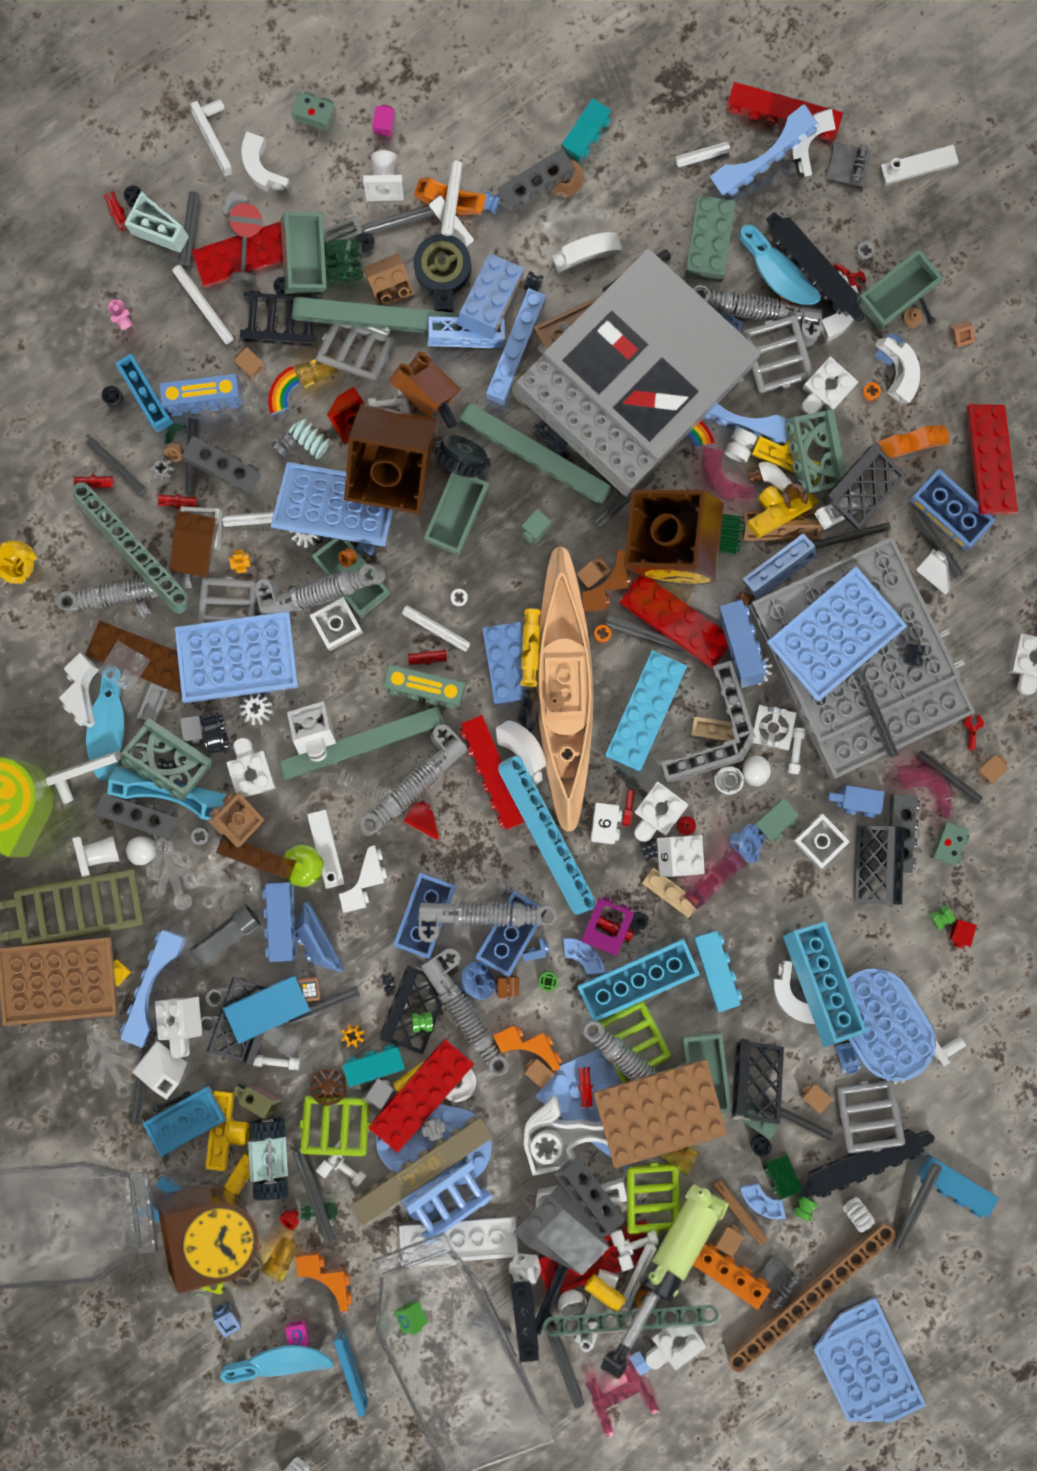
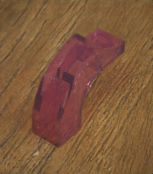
M705 447L701 466L703 477L709 488L719 497L732 502L735 499V495H739L738 497L741 499L753 498L756 492L755 486L734 483L724 475L722 470L724 450Z
M920 764L898 767L903 790L918 786L932 790L939 800L943 818L951 817V810H954L952 800H947V798L954 797V792L943 774L932 767Z
M733 849L714 864L683 896L698 909L727 880L740 871L747 862Z

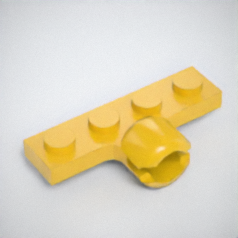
M761 436L758 437L751 455L766 462H771L777 467L796 475L793 469L792 453L789 450V439L787 438L785 445L781 446ZM809 474L811 482L817 484L819 475L817 474V478L812 481V475Z
M769 486L760 493L758 502L766 511L748 520L746 525L759 539L818 504L819 500L813 493H808V504L802 503L800 498H795L790 501L792 508L787 509L781 492L775 486Z
M216 1090L214 1091V1096L227 1120L209 1131L205 1169L226 1171L230 1144L240 1146L247 1144L250 1137V1125L247 1122L235 1121L233 1119L234 1093Z

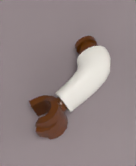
M761 462L758 463L759 467L754 468V471L748 470L751 483H755L754 480H764V483H771L784 494L787 509L792 508L790 501L795 498H800L802 503L808 504V497L802 486L793 484L783 471L773 463Z

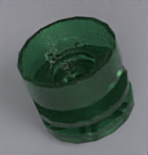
M347 239L332 240L324 243L325 261H328L325 263L327 281L344 283L358 281L364 277L363 270H361L363 263L358 261L363 258L362 243Z

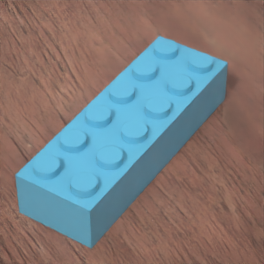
M653 650L651 651L604 757L635 771H641L687 665Z
M826 921L795 930L783 936L823 1047L867 1033Z
M681 938L577 985L591 1018L598 1021L700 974L685 940Z

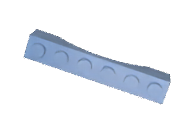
M802 105L788 116L781 136L765 154L747 163L724 165L710 177L723 196L732 197L739 191L738 188L740 186L751 183L755 179L754 176L768 170L770 168L769 164L775 160L776 162L781 160L786 155V151L790 148L792 150L797 148L802 143L801 140L806 136L811 137L814 135L820 125L808 107Z
M528 288L487 390V399L505 405L520 361L533 332V327L536 326L545 305V294Z
M717 404L704 417V419H709V417L715 419L716 423L722 426L730 425L734 427V430L735 428L744 429L757 436V438L761 436L781 446L785 445L788 434L785 431L786 418L779 415L765 418H746L735 415Z
M166 929L162 930L161 933H157L154 941L156 943L155 950H151L147 961L150 963L148 968H145L142 972L140 979L143 981L134 993L136 1000L134 1005H130L127 1011L129 1018L127 1023H123L120 1034L122 1036L120 1040L141 1048L146 1046L152 1030L148 1009L152 985L160 971L171 960L180 956L187 937Z

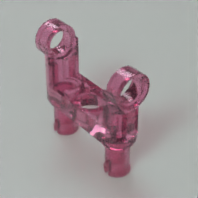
M628 1360L629 1369H626L624 1372L627 1382L617 1388L603 1393L596 1378L591 1379L592 1384L590 1380L585 1383L593 1398L592 1405L607 1438L615 1434L606 1409L637 1393H640L647 1409H650L652 1415L660 1412L653 1395L650 1394L643 1378L637 1374L631 1360Z

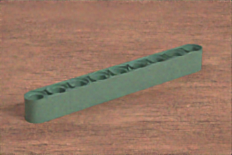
M302 297L293 299L292 319L299 321L380 329L388 328L390 330L428 333V316L459 317L458 313ZM432 323L433 330H442L444 328L441 323ZM456 323L451 326L455 331L461 330V326Z
M466 402L457 417L464 425L598 504H603L612 489L607 483L472 403Z
M77 483L73 487L75 504L168 607L175 613H184L188 608L186 592L86 483ZM121 533L122 535L116 536L114 534ZM139 560H146V562H144V563H141V562H138V561H139ZM152 573L158 574L157 576H151ZM168 586L170 589L165 590L163 587ZM177 600H182L183 602H182V603H176L175 601H177Z
M434 707L336 741V744L326 746L327 754L321 761H312L307 753H303L277 763L285 781L433 730L436 726L445 725L439 707Z
M713 1305L653 1309L650 1314L656 1316L655 1323L648 1325L645 1322L641 1330L713 1325L718 1321L719 1314ZM638 1310L550 1317L545 1320L543 1328L551 1337L626 1332L629 1328L626 1325V1319L629 1316L635 1317ZM707 1310H713L715 1317L712 1320H707L704 1317V1313ZM688 1311H692L696 1315L695 1319L691 1322L686 1321L684 1318ZM668 1313L675 1314L676 1319L673 1323L665 1321V1316ZM611 1317L617 1320V1324L613 1328H609L606 1325L607 1320ZM590 1319H595L597 1321L596 1328L588 1329L587 1322ZM572 1320L578 1324L574 1331L568 1330L567 1327L568 1323ZM556 1322L558 1329L553 1333L549 1332V1324Z

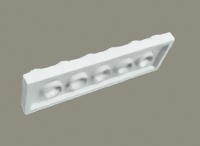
M515 1216L461 1220L443 1233L438 1240L430 1244L421 1235L426 1230L422 1223L399 1225L402 1266L514 1257L515 1254H518L517 1236L513 1232L516 1229Z

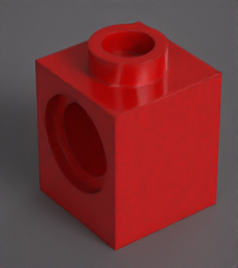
M956 919V922L952 925L948 941L954 942L953 946L957 948L971 947L977 925Z

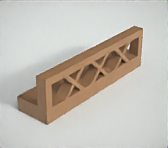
M807 510L795 517L796 520L788 521L759 539L746 524L748 518H754L764 511H743L744 541L795 540L803 533L809 540H820L822 525L815 515L817 510ZM816 517V520H808L806 518Z

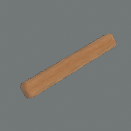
M721 1180L716 1181L713 1184V1188L724 1201L728 1202L729 1208L758 1244H765L768 1240L765 1234Z

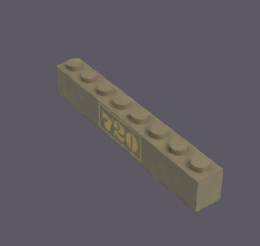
M472 1116L466 1121L467 1125L461 1129L459 1126L450 1132L451 1136L445 1140L444 1138L438 1139L433 1143L434 1147L429 1151L427 1148L417 1154V1159L414 1161L409 1159L403 1163L401 1170L398 1172L391 1171L385 1176L386 1180L380 1184L378 1181L368 1188L370 1191L364 1195L361 1192L353 1197L350 1207L361 1224L364 1226L492 1139L494 1134L482 1116Z

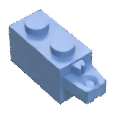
M846 785L843 786V790H839V794L829 792L827 800L837 802V807L845 809V813L856 815L858 811L864 812L865 817L875 818V815H881L885 792Z

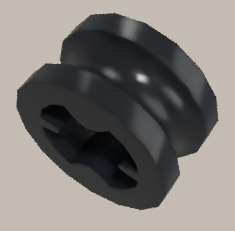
M388 972V975L381 974L384 990L387 991L388 988L395 989L392 973Z

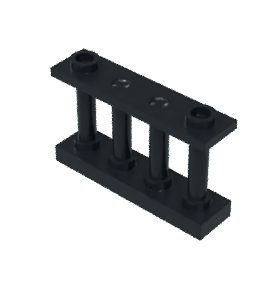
M257 290L243 292L245 300L250 301L248 327L245 330L240 329V339L242 342L317 348L318 339L312 333L313 322L305 321V329L302 334H295L293 332V299L301 296L263 294ZM310 294L306 295L305 297H302V298L320 299V298H317V296H315V295H310ZM257 302L269 303L267 328L264 331H257L255 328ZM276 303L288 304L286 329L283 333H278L274 330Z
M511 1274L512 1282L510 1283L519 1362L539 1361L538 1335H536L532 1283H530V1280L514 1282Z

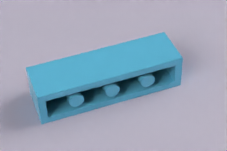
M714 930L693 937L717 1011L721 1012L740 1006L739 1000H742V995L739 988H735L734 982L736 977L734 971H730L727 964L731 962L728 953L724 952L722 945L725 944L722 934H718Z

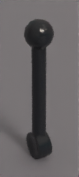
M922 297L920 302L929 318L928 322L934 324L936 319L932 317Z
M186 1091L175 1099L161 1105H155L153 1111L157 1113L168 1105L184 1098L186 1099L191 1096V1093Z

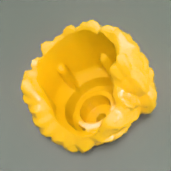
M10 540L3 542L0 546V577L10 584H22L34 571V561L38 558L34 549L22 541Z

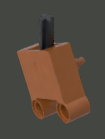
M418 352L409 365L401 363L391 375L389 381L392 386L399 389L413 403L412 411L416 412L420 409L428 417L439 411L449 429L455 427L457 422L448 404L453 401L461 388L424 352Z

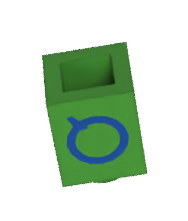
M420 1301L407 1303L394 1311L403 1334L411 1333L415 1335L422 1331L423 1326L428 1324Z

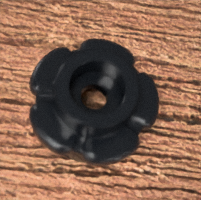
M362 234L357 239L356 244L359 246L360 251L369 252L374 248L375 239L373 236H369V234Z
M635 912L630 923L632 928L637 931L645 929L648 925L647 915Z

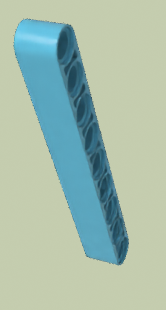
M514 756L501 762L498 766L499 773L570 909L577 915L594 909L596 905L594 896L523 761L518 756Z

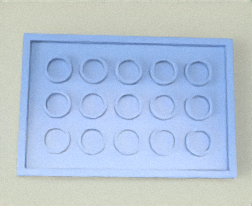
M287 462L271 521V528L385 547L394 510L344 501L346 472Z
M855 567L766 643L816 702H818L906 628L907 625L862 572Z
M289 611L175 627L183 703L299 688Z

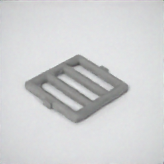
M796 315L776 321L769 320L764 322L765 324L742 332V335L751 344L750 336L789 324L792 325L794 332L792 336L756 347L761 353L797 343L799 354L761 366L758 365V361L755 362L752 372L759 393L780 387L784 389L790 387V384L809 379L813 376ZM802 361L803 373L764 384L761 373Z
M332 324L328 333H325L322 338L323 343L318 351L316 360L370 381H376L383 365H386L389 360L388 354L393 346L394 338L365 327ZM339 326L350 331L335 360L325 355ZM356 334L366 335L368 337L354 366L344 363L343 361ZM377 339L385 342V345L371 373L361 369L374 340Z
M225 576V578L203 577L200 584L197 624L240 618L206 615L207 604L248 607V617L255 616L257 601L255 586L257 581L234 579V577ZM208 585L250 588L249 599L207 596Z
M884 1080L871 1083L862 1081L858 1085L838 1087L836 1089L846 1148L849 1153L869 1150L878 1152L882 1148L905 1144L893 1081ZM887 1088L889 1100L846 1105L844 1094ZM891 1107L893 1119L850 1125L849 1113ZM895 1127L897 1137L895 1139L855 1145L853 1143L852 1133Z

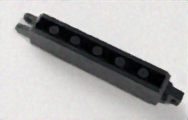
M775 212L767 217L766 221L774 235L772 239L779 247L783 245L786 248L784 253L790 260L795 258L798 262L796 266L803 274L807 272L810 275L808 280L814 287L819 286L822 289L820 294L826 301L832 300L834 303L833 309L839 315L841 313L846 317L850 315L856 322L863 321L865 314L858 307L861 304L862 298L790 217L783 219Z
M911 1129L903 1130L905 1144L902 1146L882 1148L878 1152L869 1150L850 1153L812 1169L807 1174L808 1179L800 1184L802 1192L798 1194L801 1199L802 1196L806 1198L813 1195L825 1198L832 1194L831 1191L836 1189L844 1190L849 1187L850 1183L855 1181L857 1183L863 1182L867 1179V1176L873 1173L874 1175H879L885 1172L887 1167L900 1166L903 1164L902 1161L908 1158L913 1160L920 1157V1153L925 1152L923 1147L935 1141L934 1135L927 1130L916 1133ZM894 1134L882 1140L895 1139L897 1137Z

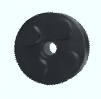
M543 419L538 424L534 423L532 427L534 431L558 455L560 453L563 454V449L568 443Z
M216 712L215 716L206 718L200 716V725L208 757H211L213 753L222 751L226 754L230 747L227 732L223 733L225 732L223 714L219 715Z

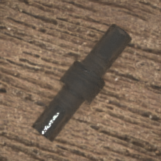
M620 768L615 772V775L626 783L625 786L630 790L633 789L643 798L649 793L637 783L638 781L633 776H628Z

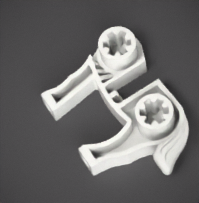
M552 1096L544 1106L532 1114L524 1129V1148L533 1176L558 1171L569 1159L576 1158L572 1148L581 1143L600 1142L607 1144L602 1122L583 1119H558L561 1115L559 1101L556 1096ZM624 1177L600 1185L609 1194L612 1202L627 1201ZM558 1185L538 1190L536 1208Z

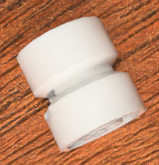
M735 428L731 437L732 442L728 443L724 454L735 461L747 463L751 454L749 449L754 448L758 439L757 436L744 429Z

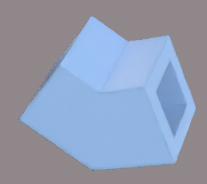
M638 1351L629 1357L641 1376L651 1370L642 1352Z

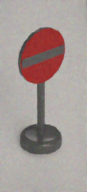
M240 203L233 207L228 218L232 231L242 237L241 272L232 273L230 275V282L255 284L256 276L246 272L247 238L253 237L260 231L262 216L253 205Z

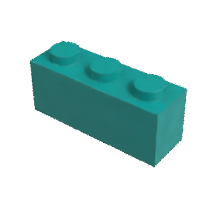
M592 98L561 144V148L564 149L566 155L579 163L583 158L587 159L592 150L590 147L593 143L596 144L602 136L600 132L611 123L612 110Z
M394 1044L384 1046L383 1050L376 1052L375 1049L365 1052V1056L357 1058V1055L349 1057L342 1065L349 1087L402 1071L406 1068L399 1045L394 1046Z

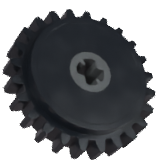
M443 435L435 439L432 453L435 454L434 457L444 468L457 475L470 478L487 474L491 465L490 458H487L488 455L485 450L477 443L458 435Z

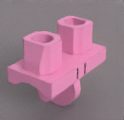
M112 300L108 305L109 312L114 315L110 317L112 322L117 321L121 330L132 326L133 323L128 316L132 314L129 308L125 310V305L121 300Z

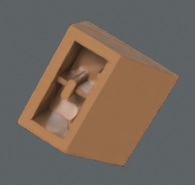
M398 253L363 267L378 305L390 306L415 295Z

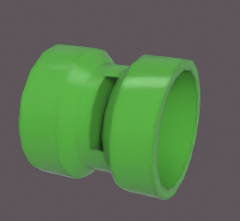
M947 905L941 907L940 911H934L929 914L933 925L938 931L943 929L946 924L956 922L952 911Z
M545 971L540 974L538 983L543 990L552 991L557 987L558 979L554 973Z
M425 1012L421 1016L418 1013H411L413 1033L419 1032L421 1028L426 1032L432 1031L431 1012Z
M802 1196V1199L800 1197L798 1200L800 1207H795L793 1214L811 1222L813 1218L811 1212L817 1209L819 1203Z

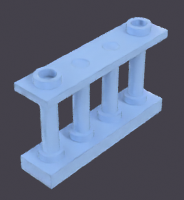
M466 1156L401 1200V1203L410 1214L416 1212L426 1228L421 1235L429 1244L438 1240L443 1233L479 1207L485 1206L493 1198L485 1188L479 1189L470 1174V1171L475 1167ZM461 1177H464L474 1194L465 1202L454 1185ZM445 1189H448L458 1205L450 1213H448L438 1197V1194ZM429 1200L433 1202L442 1217L434 1225H432L422 1209V1205Z

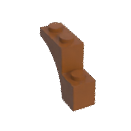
M625 550L616 551L614 570L604 583L592 590L582 592L584 613L606 611L607 606H610L609 594L605 595V592L627 590L628 585H631L630 573L627 574L626 567H624Z

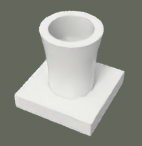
M381 150L371 154L373 175H363L366 201H404L402 175H395L397 160L395 153Z
M113 836L84 846L81 837L72 838L82 877L91 876L89 866L107 862H119Z

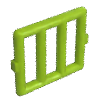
M644 1000L599 1021L605 1028L640 1009L644 1020L614 1035V1037H619L623 1040L649 1026L653 1037L631 1048L633 1052H636L637 1055L649 1047L658 1044L662 1054L646 1062L652 1068L671 1058V1053ZM614 1067L621 1082L630 1081V1078H627L617 1067Z
M312 1096L304 1098L303 1120H300V1129H302L300 1151L302 1154L366 1155L368 1131H370L368 1129L370 1124L368 1123V1103L358 1097H343L340 1102L335 1104L342 1105L340 1148L328 1147L331 1106L323 1105L320 1147L309 1146L311 1104L319 1103ZM319 1096L317 1098L323 1101L324 1096ZM331 1096L326 1097V1102H331ZM350 1105H362L359 1148H347Z
M648 1162V1165L628 1167L627 1231L633 1234L655 1230V1233L659 1234V1231L670 1230L680 1212L679 1164ZM672 1171V1183L635 1186V1174ZM672 1191V1202L635 1205V1194ZM672 1210V1222L635 1225V1213Z

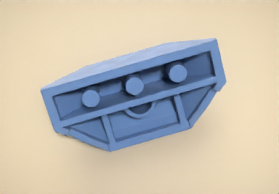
M309 901L304 903L295 936L299 944L304 945L306 949L304 954L309 962L312 961L315 965L341 972L345 970Z

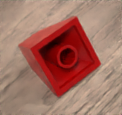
M354 387L337 396L327 413L344 445L349 442V436L361 404L365 405Z
M422 800L420 803L415 802L403 822L436 840H440L441 836L435 815L430 810L431 805Z

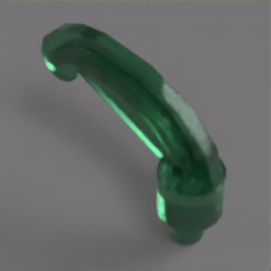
M181 423L170 425L165 434L166 446L172 443L176 431H182V429L187 428V425H182Z

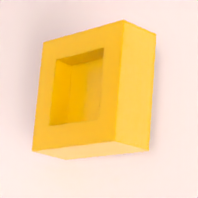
M118 959L114 961L115 983L118 987L131 971Z

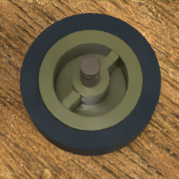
M436 234L428 237L418 246L414 255L416 277L419 283L431 293H434V290H453V293L460 290L468 281L471 273V259L467 247L461 240L452 235Z

